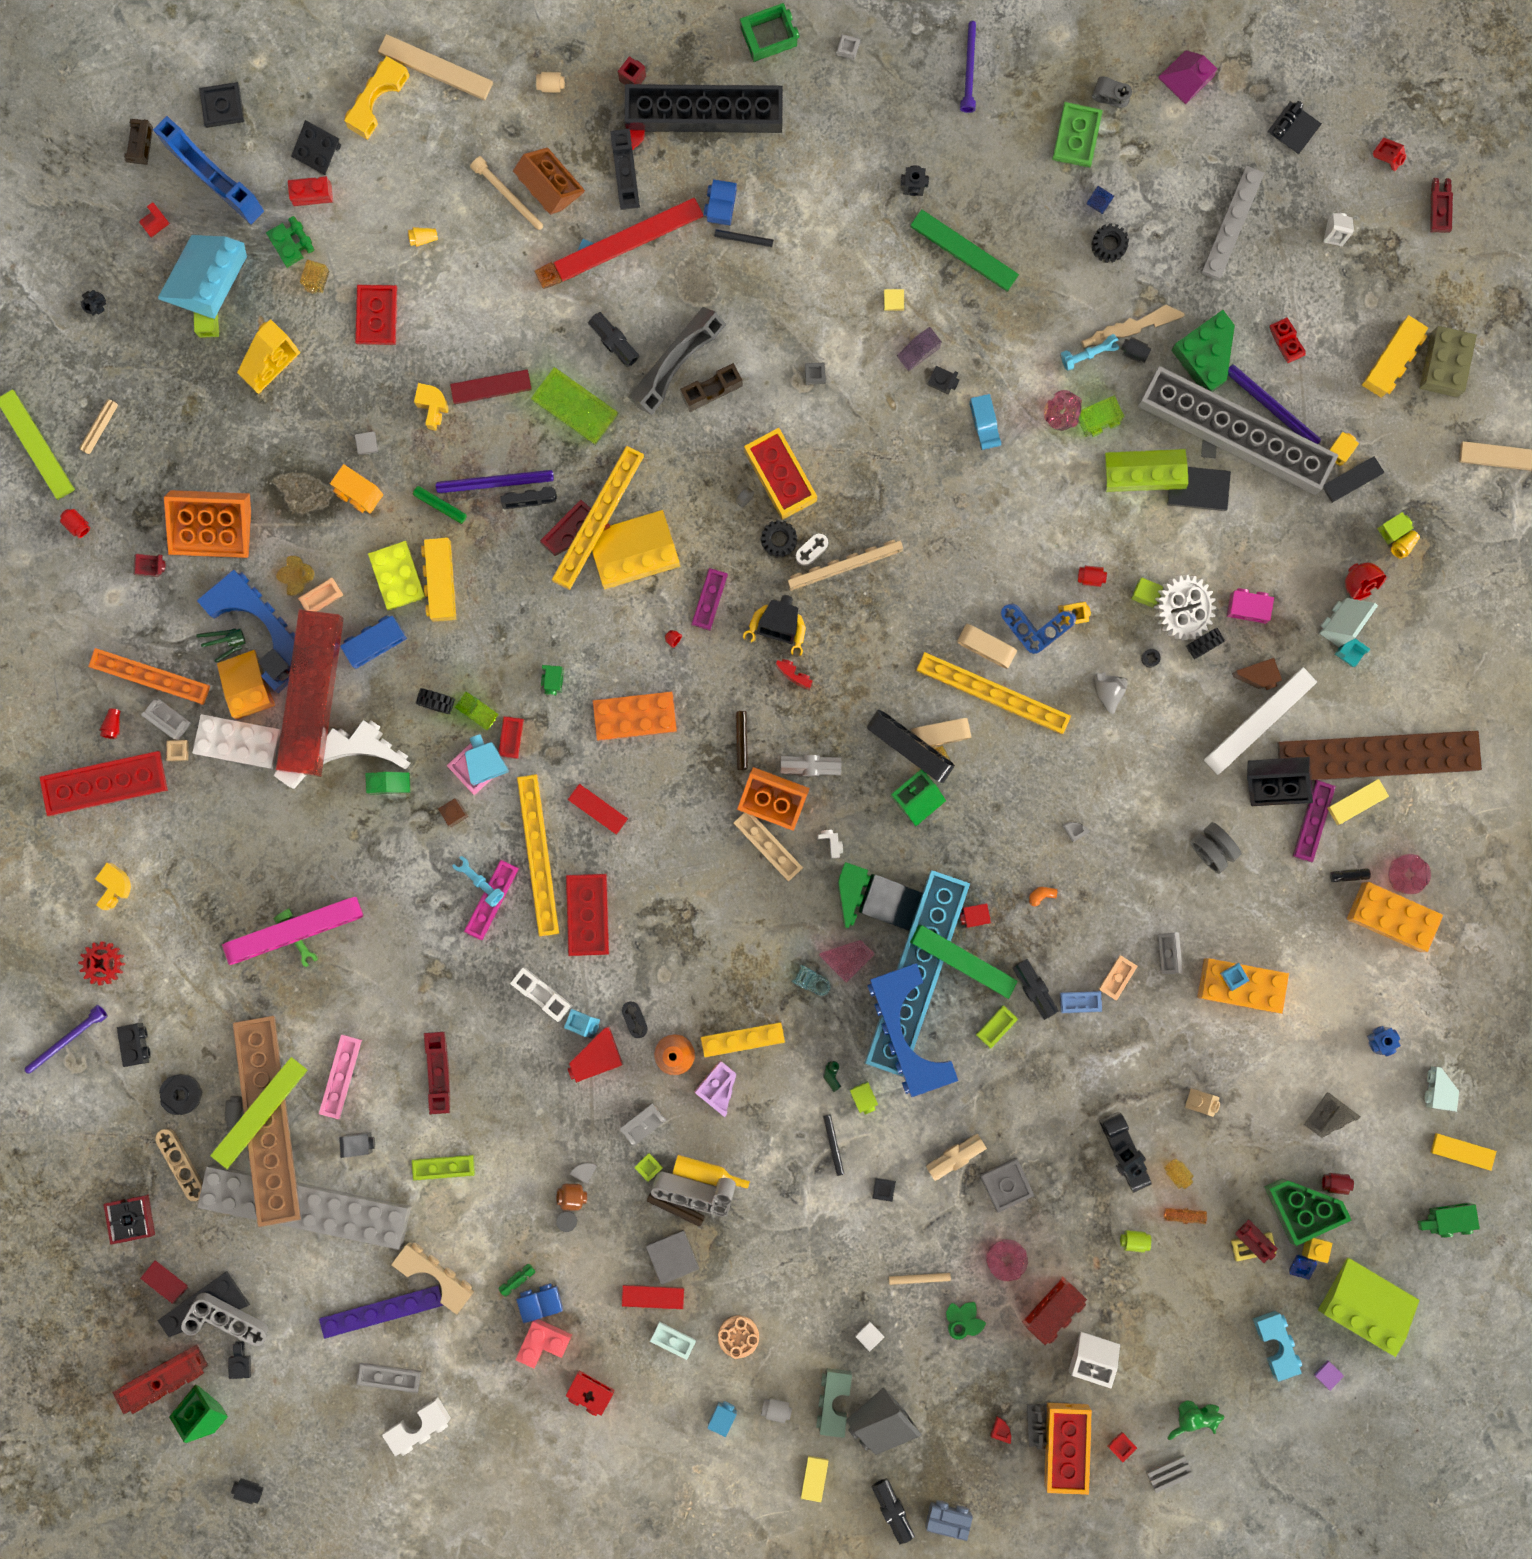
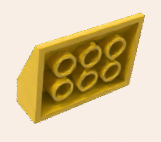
M663 510L610 525V528L601 533L592 550L604 590L680 567Z

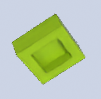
M648 1153L634 1168L649 1182L663 1169V1166Z

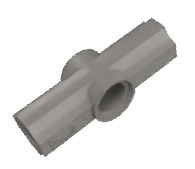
M802 755V757L781 756V774H802V776L808 777L841 775V758L820 757L818 755Z

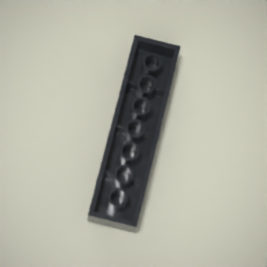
M625 84V129L645 130V132L782 133L783 86Z

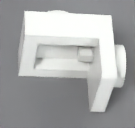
M833 830L821 831V835H817V840L829 839L831 859L840 858V854L843 853L842 841L838 842V833H833Z

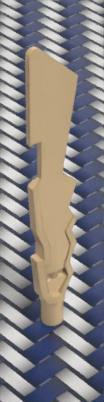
M1164 305L1138 321L1129 318L1123 324L1116 323L1115 326H1107L1103 331H1097L1093 337L1081 341L1083 348L1092 345L1097 346L1102 344L1112 334H1115L1117 338H1125L1140 333L1144 327L1154 324L1156 328L1183 318L1185 314L1168 305Z

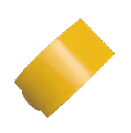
M418 383L414 403L419 408L429 409L426 426L428 429L436 431L437 425H440L442 421V414L440 412L448 413L447 401L442 392L436 387Z
M106 863L95 878V880L108 888L96 904L102 910L114 908L118 903V896L127 898L131 889L130 879L127 874L113 863Z

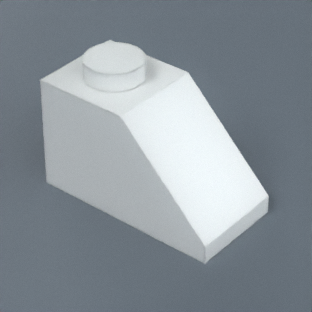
M1333 213L1328 219L1323 242L1343 246L1353 234V218L1348 217L1344 213Z

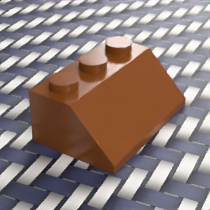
M548 147L523 154L513 169L519 181L528 188L530 193L550 215L563 211L585 192L583 187Z

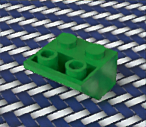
M921 769L890 795L891 799L915 827L946 802L936 784Z

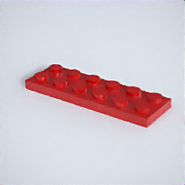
M159 751L39 777L46 815L49 817L168 791L161 753Z

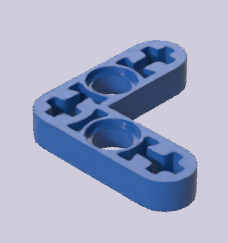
M1008 604L1001 610L1003 620L1024 647L1032 654H1037L1073 627L1076 622L1075 614L1066 610L1059 613L1037 631L1016 604ZM1007 609H1014V617L1016 619L1021 617V620L1013 624L1012 622L1015 621V619L1013 616H1007ZM1062 616H1069L1070 624L1065 623L1059 628L1057 624L1064 619ZM1020 623L1028 626L1026 634L1019 632L1018 626ZM1047 627L1055 629L1056 635L1053 638L1046 635ZM1033 633L1034 635L1031 638L1033 641H1039V649L1037 647L1032 648V640L1030 638L1026 640L1025 637Z

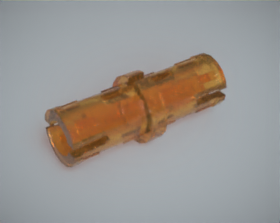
M1165 1208L1164 1221L1183 1222V1224H1206L1207 1211L1188 1210V1208Z

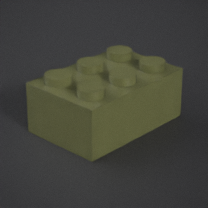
M1437 326L1430 335L1419 389L1457 398L1466 390L1477 334Z

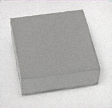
M842 34L836 55L855 60L861 39Z
M374 431L355 435L359 456L379 452Z

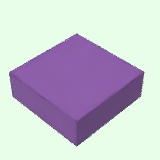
M1328 1360L1314 1374L1330 1391L1344 1377Z

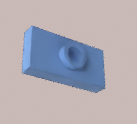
M1101 991L1060 993L1061 1013L1102 1012Z

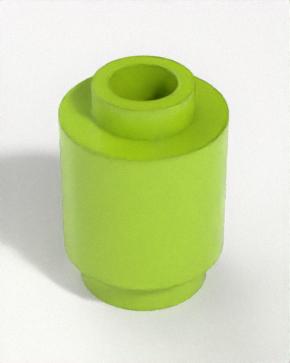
M1125 1230L1124 1234L1120 1236V1246H1123L1124 1251L1142 1253L1150 1251L1151 1235L1141 1231Z

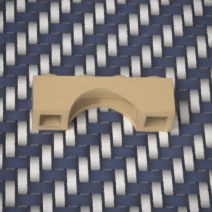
M409 1242L394 1260L392 1266L406 1277L419 1272L433 1275L439 1281L442 1288L441 1303L457 1315L474 1293L471 1289L472 1285L465 1280L460 1281L457 1279L454 1271L447 1267L444 1269L439 1265L440 1261L432 1255L428 1257L422 1252L423 1248Z

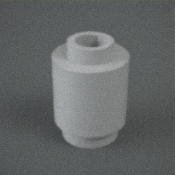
M772 1398L770 1400L764 1399L761 1416H765V1419L785 1424V1420H790L792 1408L789 1407L788 1402Z

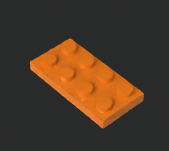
M673 692L593 700L597 741L677 732Z

